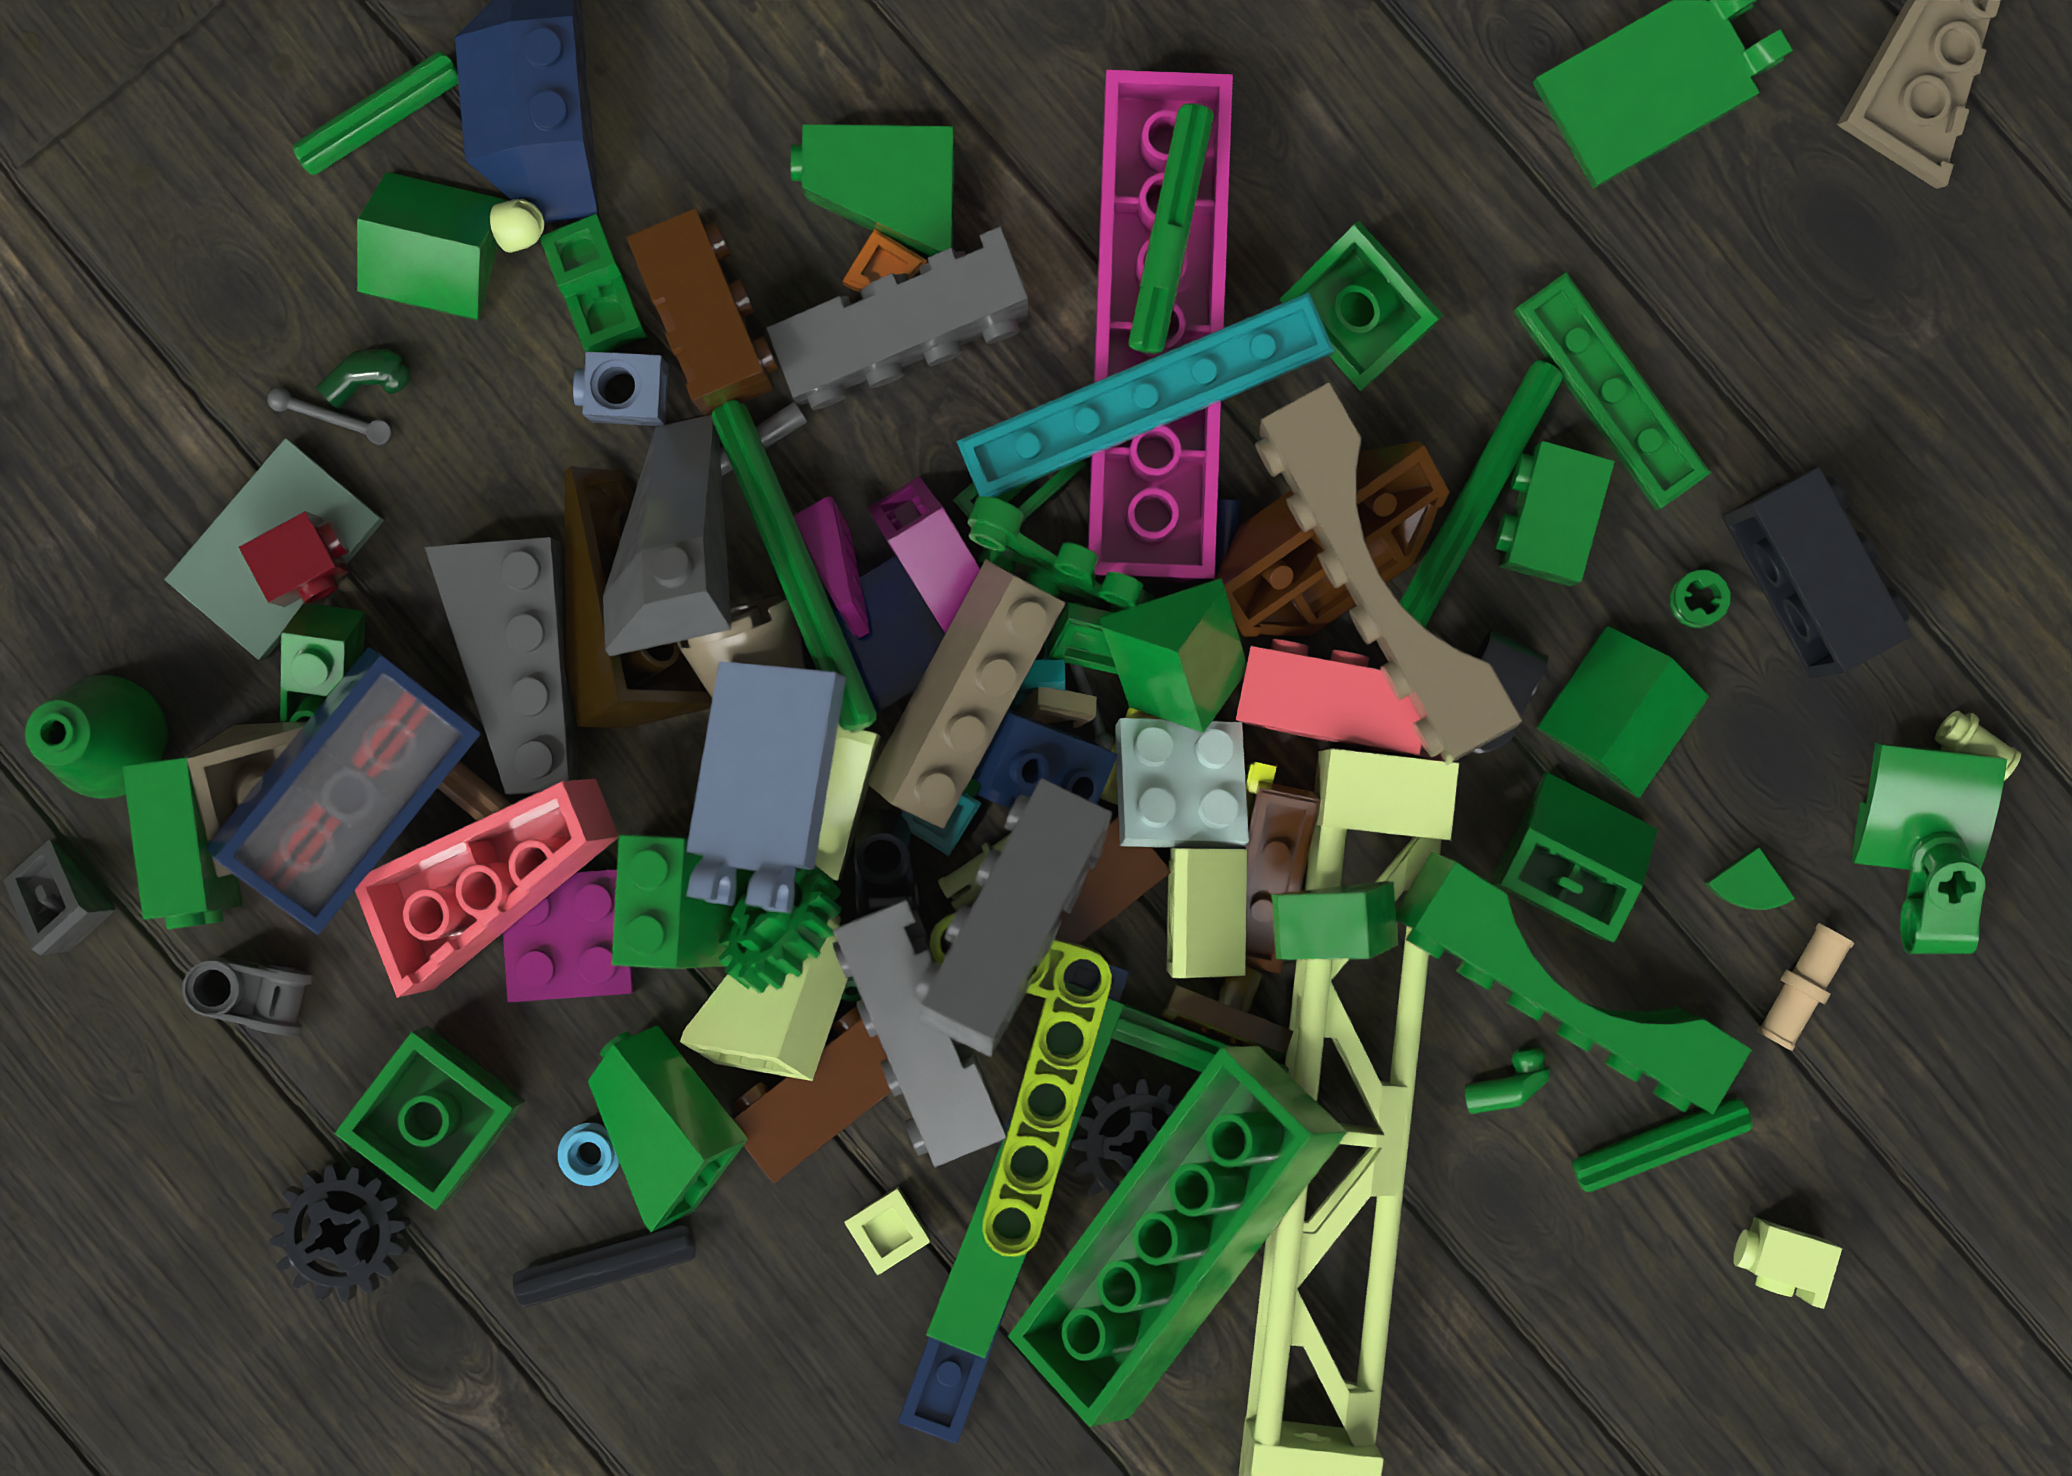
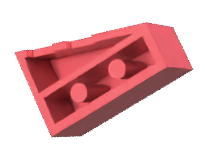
M1272 639L1270 649L1251 646L1236 716L1237 721L1250 726L1326 742L1333 741L1364 747L1365 750L1384 754L1390 752L1425 760L1443 761L1440 753L1431 757L1419 740L1413 723L1421 718L1409 697L1398 700L1388 685L1382 670L1367 668L1369 657L1332 650L1330 661L1307 656L1309 646L1278 639Z

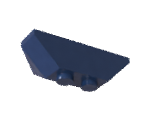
M492 0L455 36L465 160L509 199H524L535 204L542 212L545 223L582 220L594 214H597L600 218L581 0Z

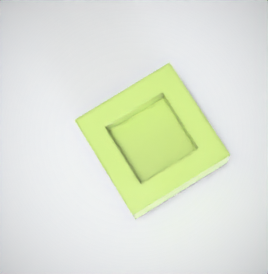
M899 1186L863 1207L844 1221L877 1276L931 1242L929 1233Z

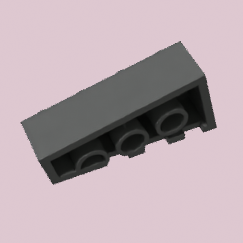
M1001 226L979 235L984 248L970 254H966L965 251L955 252L953 248H949L929 257V262L919 269L921 275L909 280L906 273H892L871 282L870 285L860 291L863 300L851 304L848 296H839L767 327L797 406L809 403L812 410L822 409L845 399L847 396L844 389L865 381L868 382L870 388L880 387L903 377L905 374L902 367L923 359H926L928 366L938 365L961 355L963 352L960 345L984 337L986 344H992L1019 333L1021 330L1018 323L1028 320V297Z
M551 537L425 547L505 793L519 795L539 793L562 781L580 780L576 719L565 669V567L563 544Z
M1042 778L1031 797L1023 793L1019 795L1005 824V828L1012 831L1011 836L1002 852L994 848L989 851L976 877L975 883L983 887L972 908L962 904L948 928L945 940L952 942L953 945L942 965L932 960L917 986L915 997L923 1000L920 1006V1022L990 1057L992 1056L1029 988L1032 976L1029 973L1033 965L1039 967L1043 963L1054 942L1062 921L1058 918L1061 911L1071 912L1081 893L1089 868L1094 870L1103 853L1112 812Z

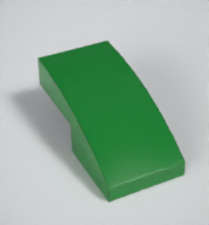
M597 214L539 237L556 284L566 301L585 353H609L647 337Z

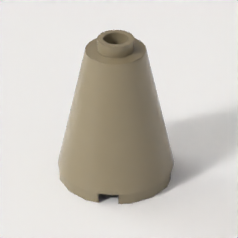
M782 594L731 608L732 630L677 641L680 650L712 699L719 661L805 669L801 631L787 598H783Z

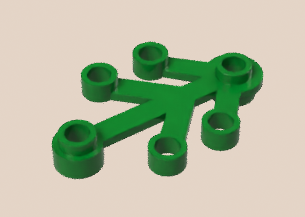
M977 497L967 523L972 528L969 538L983 546L977 561L980 569L985 560L1012 574L1016 568L1028 573L1025 581L1037 586L1057 599L1059 596L1112 613L1156 600L1152 594L1142 589L1143 585L1138 580L1122 573L1108 572L1103 585L1096 582L1095 566L1099 557L1093 551L1077 544L1063 543L1057 557L1019 533L1025 517L1022 511L1005 501L993 497Z

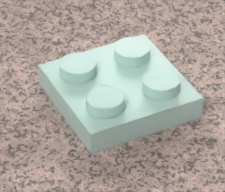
M1119 719L1115 725L1116 753L1118 754L1116 768L1120 846L1243 849L1249 842L1242 722L1212 721L1206 731L1201 733L1167 720Z

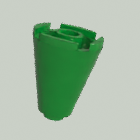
M95 675L74 682L35 709L30 715L25 728L28 748L53 775L71 790L84 796L101 799L126 795L123 767L161 761L163 752H166L169 742L166 716L153 694L128 679L114 675Z

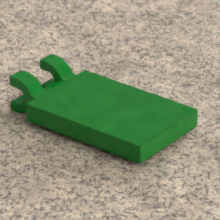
M1672 0L1536 77L1533 82L1534 87L1593 190L1751 101L1760 93L1752 78L1780 64L1784 60L1783 57L1790 54L1793 50L1781 29L1757 42L1749 49H1745L1730 21L1753 8L1752 4L1758 0H1709L1708 2L1707 0Z

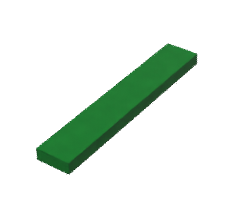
M1065 980V985L1068 989L1076 994L1091 992L1089 989ZM1107 997L1058 1172L1124 1007V1003ZM1069 1021L1055 1023L1046 1034L1048 1047L1059 1055L1074 1053L1079 1049L1083 1041L1082 1030L1076 1024ZM1044 1083L1036 1086L1031 1091L1028 1101L1030 1107L1037 1114L1051 1116L1057 1114L1063 1108L1065 1094L1058 1086ZM1005 1139L1001 1142L926 1333V1336L984 1359L1026 1256V1253L1016 1257L1003 1256L993 1251L987 1244L983 1234L984 1211ZM1026 1145L1014 1152L1011 1164L1018 1174L1024 1177H1034L1045 1170L1048 1159L1042 1149ZM1018 1208L1003 1209L993 1220L997 1232L1006 1238L1014 1239L1020 1237L1027 1232L1030 1226L1029 1217Z

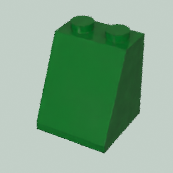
M619 835L612 965L670 969L724 966L719 962L718 957L726 948L719 944V939L725 933L731 931L732 925L726 919L728 915L733 914L741 895L748 893L750 881L756 870L737 868L734 906L706 902L705 899L687 896L692 872L703 858L701 855L687 852L688 836Z

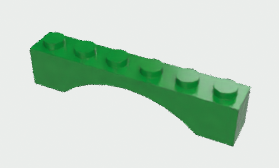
M1431 852L1396 910V920L1411 929L1405 940L1438 960L1444 950L1462 960L1456 970L1459 974L1490 991L1494 982L1499 983L1511 991L1506 1003L1538 1022L1544 1013L1552 1016L1561 1022L1555 1032L1556 1034L1586 1052L1590 1051L1594 1043L1609 1052L1604 1062L1607 1066L1636 1083L1641 1075L1645 1074L1658 1082L1652 1093L1684 1113L1692 1103L1714 1114L1752 1049L1705 1019L1677 1006L1651 1011L1612 1010L1579 1001L1557 984L1531 954L1515 923L1507 894L1457 862L1434 852Z

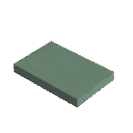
M285 438L164 580L255 658L265 661L281 642V632L299 610L303 601L299 599L286 607L268 603L239 546L307 511L321 517L323 522L331 519L336 524L349 548V552L342 556L347 565L383 523L384 519L291 440Z

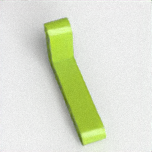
M956 912L946 915L941 919L931 933V952L934 959L941 965L947 956L941 944L942 934L950 926ZM1058 938L1054 939L1043 963L1039 967L1037 966L1036 970L1030 974L1032 980L1026 993L1043 997L1045 1001L1011 1116L1007 1138L1004 1141L984 1211L983 1234L985 1240L993 1251L1003 1256L1016 1257L1027 1253L1035 1246L1040 1236L1111 987L1112 975L1108 963L1099 952L1089 947ZM1075 960H1090L1100 970V981L1097 987L1089 993L1076 994L1070 991L1064 983V972L1067 966ZM1069 1021L1076 1024L1082 1030L1083 1041L1079 1049L1074 1053L1059 1055L1048 1047L1046 1034L1055 1023ZM1040 1084H1054L1064 1092L1065 1104L1057 1114L1041 1116L1030 1107L1029 1095ZM1030 1145L1042 1149L1048 1159V1164L1042 1173L1034 1177H1024L1013 1169L1011 1158L1020 1147ZM1006 1208H1018L1029 1217L1030 1226L1022 1236L1014 1239L1006 1238L1000 1235L994 1227L993 1220L996 1215Z

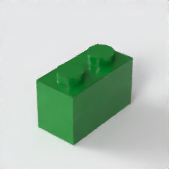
M1541 441L1531 449L1530 455L1521 453L1511 481V489L1519 491L1513 515L1504 513L1494 543V549L1503 551L1499 567L1569 587L1582 582L1615 461Z

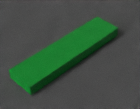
M1567 272L1513 311L1549 363L1563 372L1562 381L1656 511L1662 509L1711 473Z

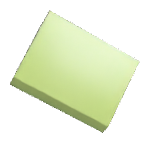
M1169 847L1168 868L1171 873L1168 874L1166 971L1172 978L1245 976L1247 849Z

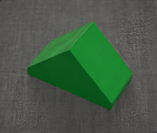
M1393 881L1272 894L1276 959H1369L1398 946Z

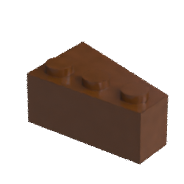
M694 208L627 236L654 306H656L667 334L665 335L673 354L677 355L688 383L685 385L690 398L704 416L711 415L714 408L723 405L728 400L736 399L739 403H744L774 390L768 373L778 370L777 364L765 336L761 335L754 339L751 336L744 316L754 313V310L740 277L729 282L720 259L730 256V253L716 220L705 225L698 210Z

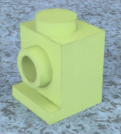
M1754 1217L1750 1231L1743 1230L1738 1238L1734 1252V1265L1748 1269L1758 1275L1755 1283L1758 1287L1788 1297L1793 1296L1794 1289L1797 1287L1795 1295L1813 1306L1824 1309L1842 1248L1824 1238Z

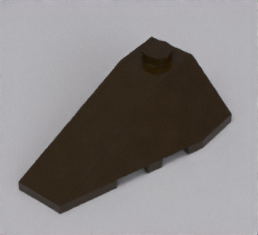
M571 466L564 471L565 669L577 727L631 728L711 709L713 699L680 650L677 642L609 656L606 652L603 595L634 493L623 471Z

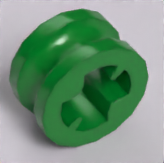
M1696 570L1682 577L1673 586L1670 593L1669 606L1673 616L1681 624L1689 628H1704L1719 621L1727 613L1730 606V590L1720 575L1709 570ZM1693 583L1698 590H1703L1707 587L1712 590L1715 599L1707 603L1713 607L1709 615L1702 608L1691 611L1687 607L1685 600L1692 596V593L1686 591L1690 584Z

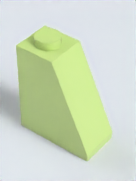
M839 723L815 861L817 867L836 881L843 878L856 827L869 788L866 781L875 767L883 739L882 736L865 730L851 733L850 731L843 730Z
M837 915L830 919L827 925L832 929H836L840 926L842 919ZM833 933L832 936L826 938L824 945L820 949L821 954L817 959L810 958L809 956L805 959L801 976L797 978L793 974L786 975L781 989L777 990L769 984L763 993H758L751 987L749 989L745 988L731 976L727 975L684 1029L680 1042L715 1064L813 1081L848 979L841 969L833 948V942L837 941L835 934Z

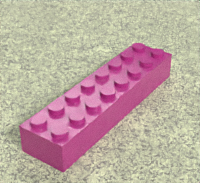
M1106 70L1094 383L1224 329L1233 74ZM1184 103H1194L1212 109L1214 118L1165 348L1159 354H1148L1132 349L1129 346V338L1177 113ZM1221 401L1091 456L1087 549L1093 551L1099 557L1095 566L1096 580L1104 581L1108 572H1118L1128 575L1139 582L1205 584L1215 579Z

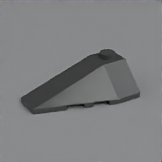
M712 414L655 427L603 595L605 650L609 656L732 630L719 435L712 421Z

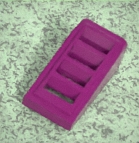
M826 497L793 517L818 575L853 636L857 635L858 638H861L870 631L851 531L834 499Z

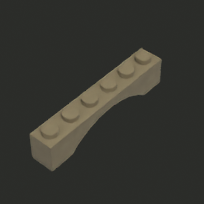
M1327 383L1261 419L1259 433L1262 440L1255 443L1256 449L1272 477L1282 473L1294 495L1286 500L1302 531L1307 532L1313 528L1325 548V551L1318 554V558L1329 580L1335 588L1345 584L1357 606L1349 610L1360 635L1367 644L1377 640L1386 656L1388 663L1381 666V670L1391 690L1398 700L1408 696L1421 718L1413 723V727L1427 753L1431 757L1440 753L1448 765L1516 728L1522 720L1491 665L1459 652L1425 630L1400 606L1379 576L1365 545L1356 507V464L1361 437L1331 384Z

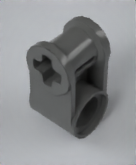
M218 957L198 963L187 972L182 982V995L189 1008L204 1017L244 1024L248 1028L266 1033L301 1036L303 1025L297 1022L305 986L312 984L314 973L289 966L255 963L232 957ZM212 970L223 972L230 981L231 993L224 1003L212 1000L206 992L205 980Z

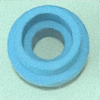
M587 1122L573 1127L563 1136L558 1147V1162L561 1170L571 1181L580 1185L593 1186L606 1181L615 1173L620 1163L606 1127L599 1123ZM592 1142L600 1148L601 1159L597 1164H588L582 1160L580 1148L583 1143Z

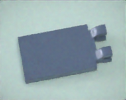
M719 661L687 845V852L701 855L703 858L692 872L687 896L705 899L706 902L734 906L737 868L756 870L749 884L746 904L761 906L763 909L792 913L796 867L814 869L846 677L836 672Z

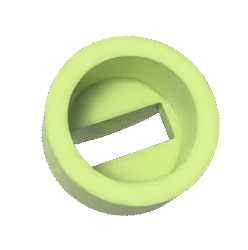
M513 199L496 204L491 209V229L497 243L504 251L512 253L523 250L538 241L539 236L543 232L545 222L542 212L535 204L524 199Z

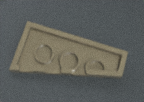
M1907 0L1837 125L1932 187L1938 189L1948 186L1954 165L1949 163L1956 137L1963 134L1969 109H1966L1965 105L1973 77L1980 74L1986 53V49H1983L1982 46L1991 18L1996 17L2001 0Z

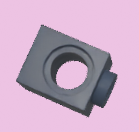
M586 352L585 368H576L574 374V403L576 406H583L582 414L592 423L666 425L669 365L661 355ZM620 374L632 376L635 381V390L631 398L621 404L607 402L605 388L610 379Z

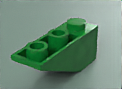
M303 603L281 632L280 723L308 721L362 656L365 640V611ZM320 749L323 766H325L331 759V756Z

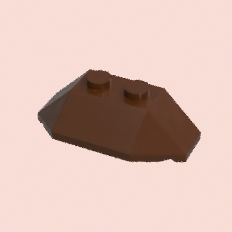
M1420 441L1359 451L1356 464V507L1365 545L1379 576L1385 584L1414 564L1432 528L1438 507L1443 506L1450 493L1427 449ZM1292 490L1238 527L1214 579H1222L1235 625L1244 637L1258 636L1259 634L1274 636L1313 635L1356 605L1345 584L1335 588L1326 575L1318 558V554L1325 551V548L1314 529L1303 532L1296 522L1286 500L1294 495Z

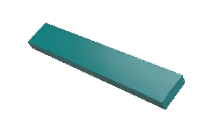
M1307 293L957 441V445L979 496L995 497L1332 355L1334 349L1311 295Z

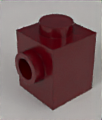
M307 511L239 546L267 602L286 607L299 599H302L304 604H310L328 596L338 589L335 580L350 572L342 557L349 552V548L336 524L331 519L323 522L321 517Z

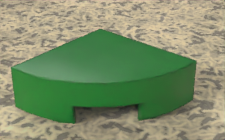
M1759 847L1752 848L1704 882L1708 889L1720 899L1747 909H1772L1785 905L1795 899Z

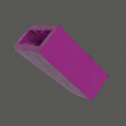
M920 476L867 509L946 634L980 568L941 504Z

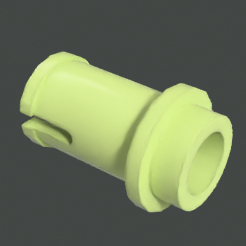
M1960 711L1953 712L1944 720L1935 736V741L1942 745L1941 750L1993 755L2008 759L2004 781L2013 773L2021 759L2020 751L2009 747L1995 735L1979 725V718L1974 713L1964 715Z

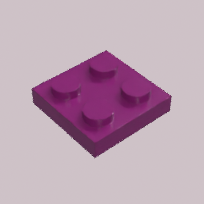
M617 869L576 872L503 932L508 1002L632 994L635 992L634 966L612 965Z

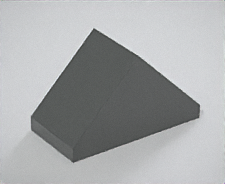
M48 839L3 880L29 945L40 956L71 951L116 910L61 847L51 839Z

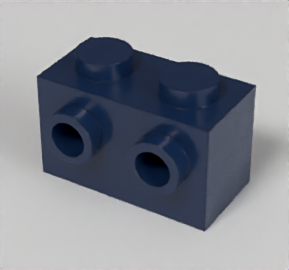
M1008 709L971 779L981 784L978 795L1009 808L1013 807L1016 798L1021 793L1031 797L1041 778L1097 805L1118 754L1089 739Z

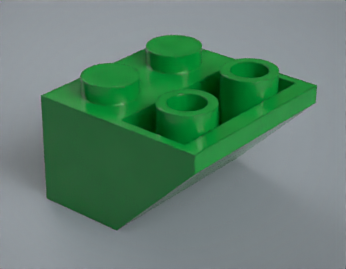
M1545 772L1489 883L1600 940L1614 943L1643 887L1658 829Z

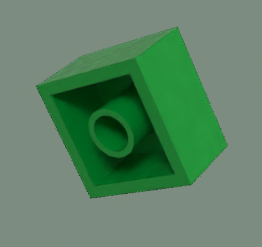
M426 1026L409 1034L334 1134L436 1211L452 1200L526 1100L430 1027Z

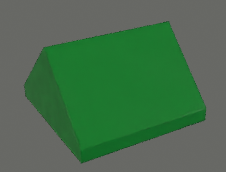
M386 172L357 219V291L369 296L480 321L498 247L491 229L490 213L494 205L506 202L507 200Z
M1360 221L1355 223L1279 299L1283 304L1310 293L1334 349L1333 354L1329 355V357L1360 392L1431 331L1443 316Z
M1221 578L1099 618L1129 707L1204 733L1245 675L1247 662Z
M1605 626L1544 714L1536 729L1636 798H1640L1709 698V695L1673 658L1609 626Z

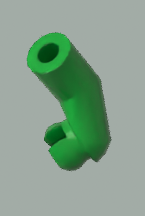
M1540 1047L1516 1050L1511 1058L1515 1072L1505 1078L1466 1083L1465 1098L1470 1114L1522 1106L1549 1081L1551 1067L1545 1065L1544 1051Z

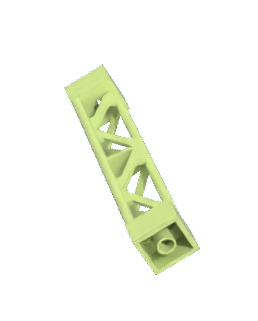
M1336 749L1318 751L1314 792L1320 793L1321 802L1308 854L1304 890L1341 886L1347 829L1412 836V840L1375 881H1393L1396 901L1404 890H1409L1431 852L1440 855L1441 841L1451 840L1459 763L1447 765L1443 761ZM1406 927L1405 939L1411 931L1409 927ZM1405 940L1390 1082L1379 1080L1331 983V980L1348 959L1296 960L1289 1029L1294 1032L1285 1060V1065L1289 1068L1288 1075L1317 1102L1324 1037L1331 1038L1377 1128L1339 1123L1348 1132L1339 1144L1366 1146L1369 1148L1308 1221H1304L1307 1185L1266 1239L1239 1476H1382L1383 1457L1376 1446L1429 960L1428 953ZM1377 1196L1356 1383L1342 1379L1297 1288L1369 1197ZM1290 1345L1304 1346L1345 1428L1282 1421Z

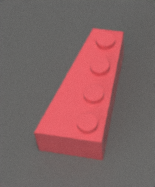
M596 778L562 781L382 865L366 875L355 889V892L397 998L434 990L619 837Z

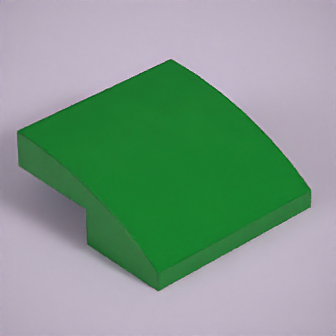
M1875 742L1867 802H1859L1851 862L1854 864L1910 870L1911 856L1915 846L1923 838L1933 833L1947 832L1955 834L1963 840L1969 850L1970 860L1977 864L1981 870L1997 817L2008 759L1993 755Z

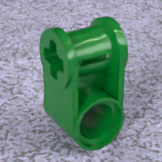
M1947 832L1933 833L1923 838L1913 850L1906 899L1900 914L1901 941L1907 954H1973L1977 949L1980 933L1979 917L1983 893L1986 887L1985 877L1978 865L1970 860L1969 850L1963 840L1955 834Z

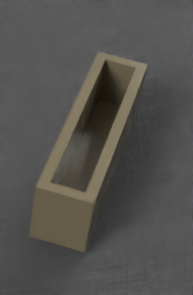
M985 560L866 783L892 805L944 829L1065 603L1037 586Z

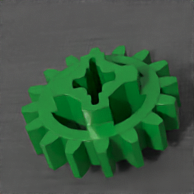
M816 865L814 869L796 867L792 913L763 909L761 906L746 904L747 893H743L739 898L740 901L734 908L733 914L728 915L726 919L732 925L731 931L725 933L719 939V944L726 948L718 957L719 962L727 967L725 972L745 988L749 989L751 987L758 993H763L769 984L777 990L781 989L788 974H793L797 978L801 976L805 959L808 956L817 959L821 954L820 949L824 945L826 938L834 933V929L827 925L828 921L841 913V907L834 902L841 894L840 889L832 883L834 879Z

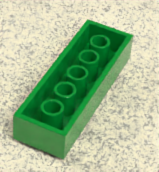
M1221 1047L1008 1335L1009 1339L1089 1427L1129 1419L1348 1132L1261 1047Z

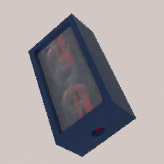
M368 647L208 842L206 848L214 860L312 932L319 935L481 733L385 657Z

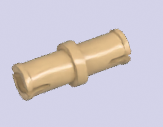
M1820 923L1817 924L1814 935L1793 971L1785 970L1780 979L1785 985L1764 1022L1757 1029V1032L1791 1051L1795 1048L1797 1039L1818 1003L1820 1002L1825 1005L1831 994L1826 989L1847 952L1854 945L1853 941Z

